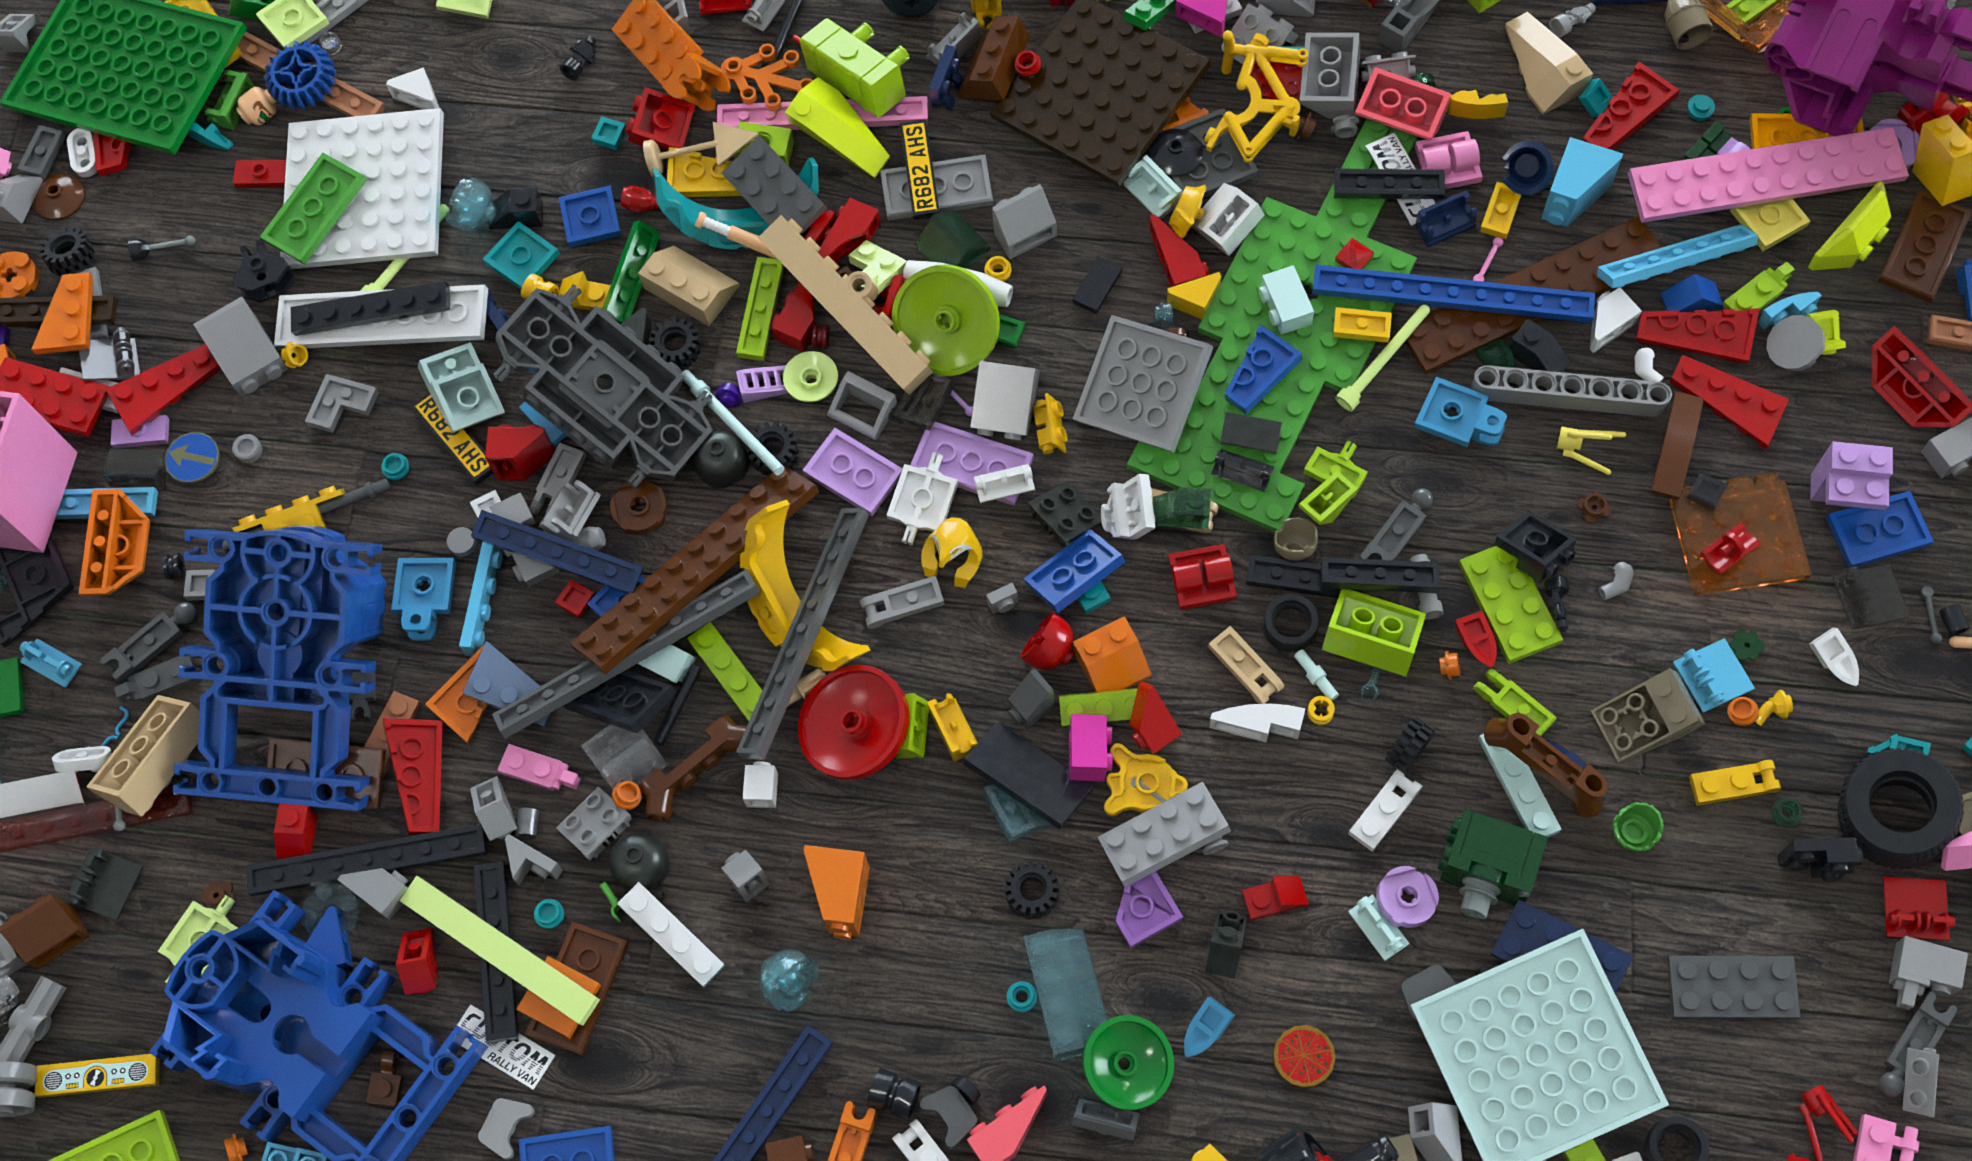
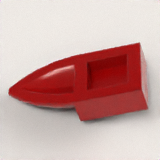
M1483 611L1456 619L1454 626L1465 650L1469 649L1474 657L1490 668L1494 667L1497 655L1496 641Z

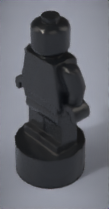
M588 36L585 41L579 40L570 47L569 50L573 52L572 56L566 58L560 66V71L566 78L577 80L583 72L582 66L584 63L589 62L588 64L590 65L593 62L595 55L593 46L596 44L593 36Z
M1555 576L1551 580H1545V591L1547 596L1553 597L1557 630L1565 632L1568 629V621L1562 598L1569 592L1568 579L1563 576Z

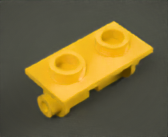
M1046 393V400H1037L1033 407L1036 426L1046 425V428L1037 430L1039 449L1042 450L1043 454H1051L1055 448L1066 453L1065 442H1067V433L1062 426L1061 417L1064 415L1063 407L1059 401H1056Z

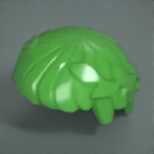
M1639 802L1622 808L1618 815L1615 816L1612 824L1616 841L1623 848L1632 851L1651 849L1660 840L1664 827L1661 813L1653 805Z

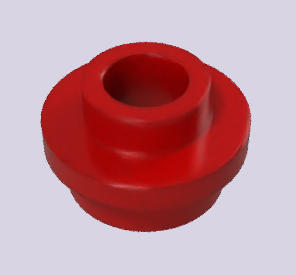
M1030 50L1022 51L1015 60L1017 73L1024 77L1035 75L1041 68L1040 57Z

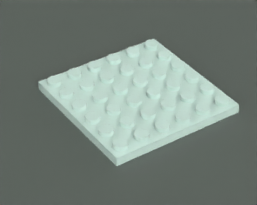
M1584 929L1571 933L1410 1005L1483 1161H1543L1669 1105Z

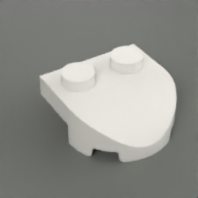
M1138 474L1124 484H1111L1107 489V492L1111 493L1108 502L1101 506V522L1104 530L1111 532L1112 537L1134 540L1155 529V515L1153 512L1149 475Z

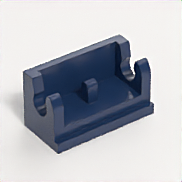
M1467 190L1418 211L1415 227L1427 247H1431L1476 227L1477 208H1470V194Z

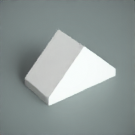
M424 68L392 78L386 83L393 99L423 110L439 108L432 85Z

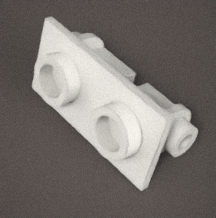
M1029 464L974 477L980 503L1035 490Z

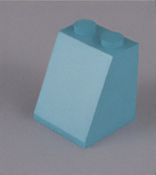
M1570 137L1541 219L1553 225L1568 227L1612 186L1623 154Z

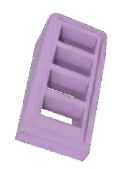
M786 365L736 371L743 402L747 403L787 394L788 392L785 386L782 385L780 377L783 375ZM775 377L776 381L774 386H771L770 378ZM764 379L765 386L760 387L759 380ZM749 382H753V388L748 387Z

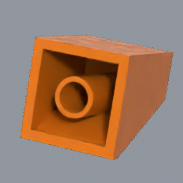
M804 845V854L820 911L829 933L833 934L834 938L840 940H851V936L859 937L870 870L865 853Z

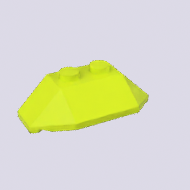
M1879 180L1815 253L1808 266L1809 269L1852 268L1858 260L1863 262L1873 250L1871 245L1874 241L1878 243L1882 241L1889 231L1886 225L1891 219L1885 185L1882 181Z

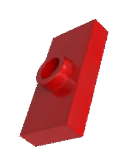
M286 160L236 161L233 184L235 188L285 187Z

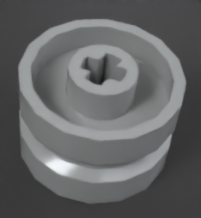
M0 1062V1117L22 1116L34 1112L36 1095L26 1089L36 1084L37 1067L35 1065L21 1062Z

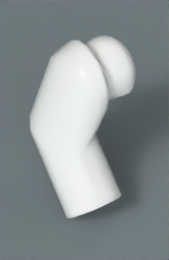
M1647 347L1639 349L1635 355V373L1645 381L1662 382L1664 377L1653 369L1654 351Z

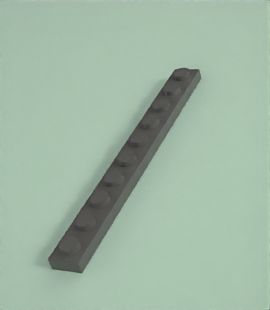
M842 508L736 750V753L741 758L765 760L869 514L864 508Z
M744 570L692 600L606 675L586 660L493 713L492 715L500 733L506 739L514 733L521 731L528 725L544 718L549 713L570 703L577 697L596 688L612 677L621 674L626 669L647 659L654 653L758 595L760 591L747 570Z

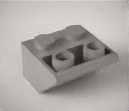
M1040 184L1033 188H1025L1020 194L1010 199H1003L996 206L992 207L994 235L1009 259L1057 236L1056 220Z

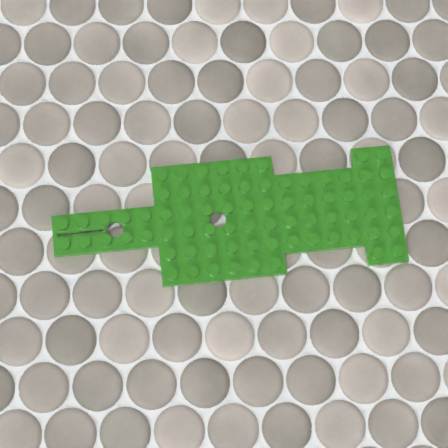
M1366 119L1341 169H1379L1365 145L1385 137L1387 133L1388 135L1395 133L1409 156L1418 136ZM1333 183L1317 216H1313L1266 197L1261 206V210L1264 213L1263 218L1245 237L1198 327V333L1221 343L1200 382L1175 452L1172 453L1138 442L1127 463V469L1138 474L1149 475L1150 479L1200 501L1215 502L1218 504L1219 509L1274 533L1281 529L1283 521L1290 518L1305 487L1304 483L1281 474V471L1323 387L1326 386L1340 392L1342 388L1346 389L1348 386H1352L1359 378L1376 344V341L1333 337L1336 307L1391 313L1396 303L1318 295L1317 299L1310 300L1314 310L1312 325L1281 335L1278 327L1273 326L1268 313L1270 309L1267 302L1263 303L1259 295L1258 288L1261 287L1262 275L1294 265L1302 285H1310V288L1313 289L1315 265L1343 267L1335 262V257L1351 238H1354L1374 252L1373 258L1363 268L1364 270L1410 274L1417 257L1368 238L1387 199L1334 198ZM1261 324L1302 353V360L1248 414H1244L1226 401L1224 394L1237 368L1241 366L1246 356V350L1255 339L1256 331ZM1226 412L1282 422L1277 453L1273 454L1267 451L1220 444ZM1222 449L1273 466L1274 470L1266 491L1262 492L1211 475L1217 452Z

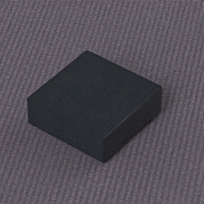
M1701 472L1687 499L1714 511L1728 484Z

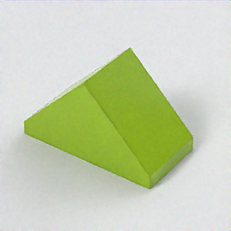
M1336 471L1299 503L1298 507L1319 525L1332 523L1355 495L1358 488L1340 472Z

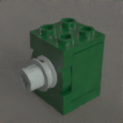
M1465 809L1461 818L1455 816L1453 824H1451L1446 842L1451 843V845L1446 844L1437 869L1442 871L1440 880L1458 887L1463 886L1459 889V893L1464 896L1460 906L1461 912L1473 918L1486 919L1490 905L1497 904L1498 900L1514 906L1518 899L1526 902L1532 892L1548 836L1536 832L1533 834V831L1476 812L1472 813V811Z

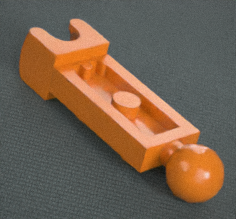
M851 1101L846 1102L828 1161L863 1160L878 1116L877 1110L870 1108L863 1119L857 1120L854 1118L855 1106Z

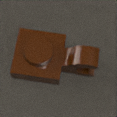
M389 1051L382 1052L380 1062L381 1073H371L365 1103L397 1107L404 1081L403 1076L396 1075L400 1054Z

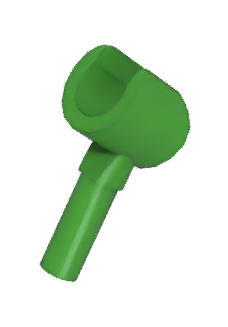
M604 882L600 885V888L610 901L612 916L621 923L617 916V912L622 909L617 904L619 900L615 897L607 883Z

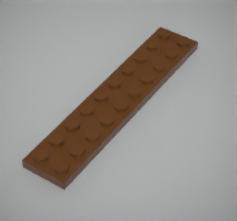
M1637 216L1494 283L1590 292L1598 296L1613 289L1597 277L1599 266L1661 248L1647 225L1644 222L1641 223L1640 216ZM1439 307L1429 312L1406 339L1405 344L1424 375H1427L1516 334L1527 319L1537 324L1548 318ZM1405 324L1399 326L1398 332Z
M784 467V471L780 475H775L772 472L741 500L732 505L715 522L711 523L702 533L691 540L683 549L668 559L664 565L648 576L634 589L633 593L627 594L587 630L583 631L570 643L572 648L606 675L740 560V554L745 551L747 534L745 527L751 517L767 506L788 500L790 506L786 515V521L819 493L818 488L814 483L788 467Z

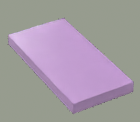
M929 420L910 466L927 468L932 453L941 454L943 459L938 471L944 476L958 479V488L978 494L974 481L975 476L1026 464L1031 466L1034 454ZM1019 494L996 500L1015 506Z

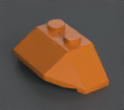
M121 489L92 490L79 586L80 596L110 595L144 573L150 519Z

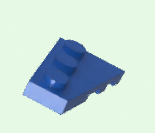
M1260 324L1256 331L1255 339L1248 346L1246 356L1241 366L1237 368L1224 394L1225 400L1244 414H1248L1302 360V353Z

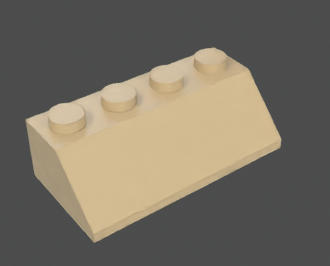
M157 695L90 781L87 788L121 810L142 817L153 806L154 800L160 792L171 782L174 775V764L188 760L189 754L198 744L200 711L190 702Z

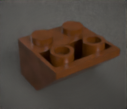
M53 894L37 898L32 903V906L22 912L9 916L6 922L0 926V933L22 960L37 970L90 937L75 908Z

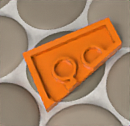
M89 272L62 275L31 350L35 354L89 349L93 276Z
M484 645L425 703L436 716L443 720L467 744H469L488 706L485 703L463 695L465 686Z

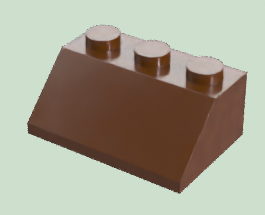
M995 16L982 31L958 90V98L1005 100L1016 72L1015 60L1018 54L1025 50L1030 37L1018 16Z

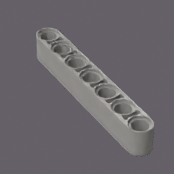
M1489 365L1477 369L1471 385V390L1488 395V401L1649 417L1662 415L1672 396L1669 386L1662 382ZM1480 381H1488L1491 385H1483ZM1514 383L1518 385L1519 388H1512L1508 384ZM1536 386H1543L1547 391H1541ZM1565 389H1572L1576 394L1568 393ZM1594 391L1601 392L1604 396H1597L1594 394ZM1622 394L1630 395L1633 399H1626ZM1651 397H1657L1661 402H1656Z

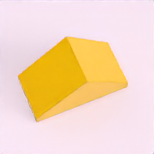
M1220 272L1167 288L1168 305L1202 320L1221 285Z

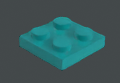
M518 221L483 258L485 265L521 290L524 281L529 275L536 274L540 276L560 253L556 247Z

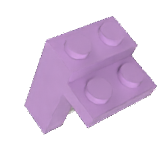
M1832 441L1811 474L1810 501L1826 502L1827 505L1886 510L1889 507V478L1893 474V447Z

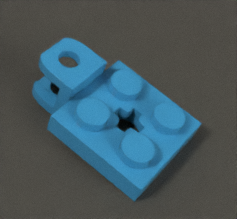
M1436 377L1416 419L1414 428L1464 447H1468L1471 438L1488 446H1496L1503 434L1507 415L1503 411L1487 405L1488 395ZM1451 407H1454L1458 415L1449 417L1444 410H1450Z
M398 558L391 610L394 614H402L401 624L411 641H432L437 632L438 616L436 614H450L456 571V561L454 558ZM424 581H428L429 589L426 591L417 589L418 586L423 585Z

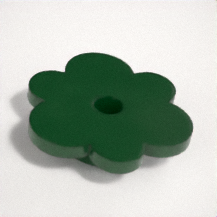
M1737 630L1733 636L1734 640L1729 644L1730 648L1735 650L1734 654L1739 661L1747 659L1755 661L1759 657L1758 653L1763 652L1765 649L1764 642L1758 639V635L1754 631L1747 633L1744 630Z

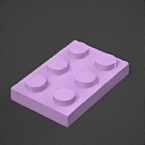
M834 428L802 471L811 480L855 507L864 508L870 516H873L899 481L903 469L837 428Z

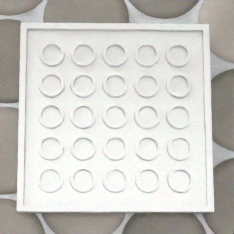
M441 108L289 123L284 203L322 152L361 173L367 179L366 183L305 265L280 251V257L286 260L291 269L438 256L444 113Z

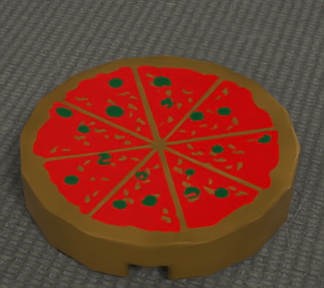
M1307 1025L1294 1026L1283 1032L1276 1041L1273 1052L1274 1067L1277 1073L1289 1085L1301 1089L1314 1088L1324 1082L1332 1073L1336 1059L1334 1046L1328 1036L1319 1029Z

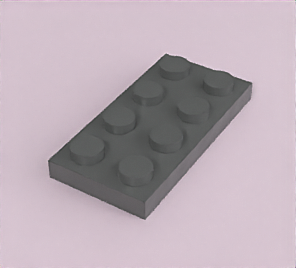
M761 136L756 138L722 172L725 178L769 225L780 215L787 221L792 218L803 229L800 233L801 235L828 209Z
M1794 956L1667 957L1672 1019L1798 1020L1800 1018Z

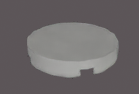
M1793 315L1780 320L1772 328L1767 337L1766 349L1770 359L1778 367L1787 371H1802L1817 362L1816 359L1819 355H1822L1825 349L1826 338L1823 329L1812 318L1803 315Z

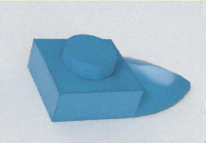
M1207 997L1187 1029L1184 1040L1185 1056L1191 1057L1200 1054L1208 1049L1216 1040H1219L1235 1014L1212 997Z

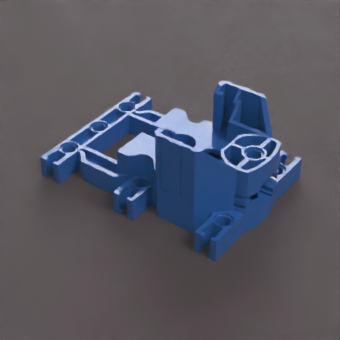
M312 525L289 526L255 533L208 529L185 530L186 542H192L194 538L207 539L208 553H201V547H194V550L184 552V560L219 563V568L206 579L203 633L215 647L201 645L181 647L179 656H200L203 658L202 669H196V666L192 665L187 667L179 666L178 677L214 680V685L200 697L198 750L208 762L184 760L174 764V775H181L183 771L196 773L197 784H190V778H183L182 782L173 785V793L355 811L367 807L369 795H362L361 799L347 797L345 793L346 786H353L355 792H361L362 788L370 785V777L335 774V768L348 758L351 712L349 693L366 694L375 690V682L359 683L352 681V669H361L362 673H375L376 661L341 657L345 656L357 644L377 638L384 632L383 615L385 614L386 599H384L386 580L380 575L381 563L374 562L373 566H368L358 558V551H367V557H374V554L382 553V544L346 541L345 536L341 533ZM224 540L227 541L230 546L228 554H226L222 548ZM218 657L224 662L223 671L217 666ZM238 705L313 711L310 771L236 764ZM212 774L217 776L219 780L218 786L212 782ZM268 779L274 781L275 791L269 788ZM325 784L332 788V797L326 794L324 790Z
M276 890L272 891L248 924L226 934L211 929L193 943L182 955L168 979L164 991L172 1000L165 1031L149 1053L154 1057L165 1060L164 1064L171 1070L184 1073L187 1067L199 1072L205 1080L249 1094L261 1093L239 1122L249 1130H257L260 1127L258 1123L268 1112H271L272 1116L264 1129L256 1134L261 1140L274 1143L291 1120V1130L331 1161H405L489 1047L482 1041L475 1039L474 1035L466 1029L456 1026L438 1050L437 1039L397 1009L387 1004L376 1006L397 978L389 972L380 969L378 972L379 976L367 989L365 987L367 980L373 971L378 970L380 966L364 957L346 980V972L342 968L333 964L304 940L290 934L306 911ZM285 904L289 908L276 921L277 914ZM206 965H208L203 974L201 975L203 968ZM361 992V1001L352 1004L354 995ZM380 1037L423 1069V1072L367 1145L324 1111ZM468 1038L472 1045L460 1058L457 1056V1052L464 1040ZM170 1052H173L175 1054L172 1060V1057L169 1056ZM453 1060L455 1068L451 1074L446 1076L444 1067L449 1061ZM277 1098H278L279 1108H277V1106H276V1099H277ZM415 1112L417 1116L416 1122L413 1126L408 1127L406 1119L410 1113Z

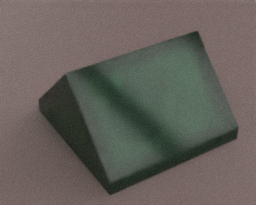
M957 211L934 213L915 242V245L931 262H941L962 268H968L991 250V246Z

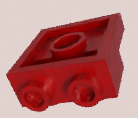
M645 87L641 96L636 95L632 110L636 111L635 118L630 117L627 123L625 133L630 134L628 142L643 146L644 141L654 140L658 147L669 150V147L683 148L695 105Z

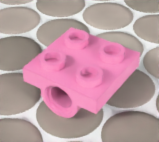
M1468 131L1436 137L1431 141L1427 139L1416 141L1415 150L1421 169L1445 170V189L1480 183L1483 176L1479 166L1480 153L1478 144L1475 139L1470 138Z

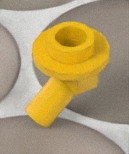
M1778 690L1774 697L1768 698V701L1760 707L1755 722L1761 726L1772 712L1782 719H1787L1789 712L1793 711L1790 695H1786L1783 690Z

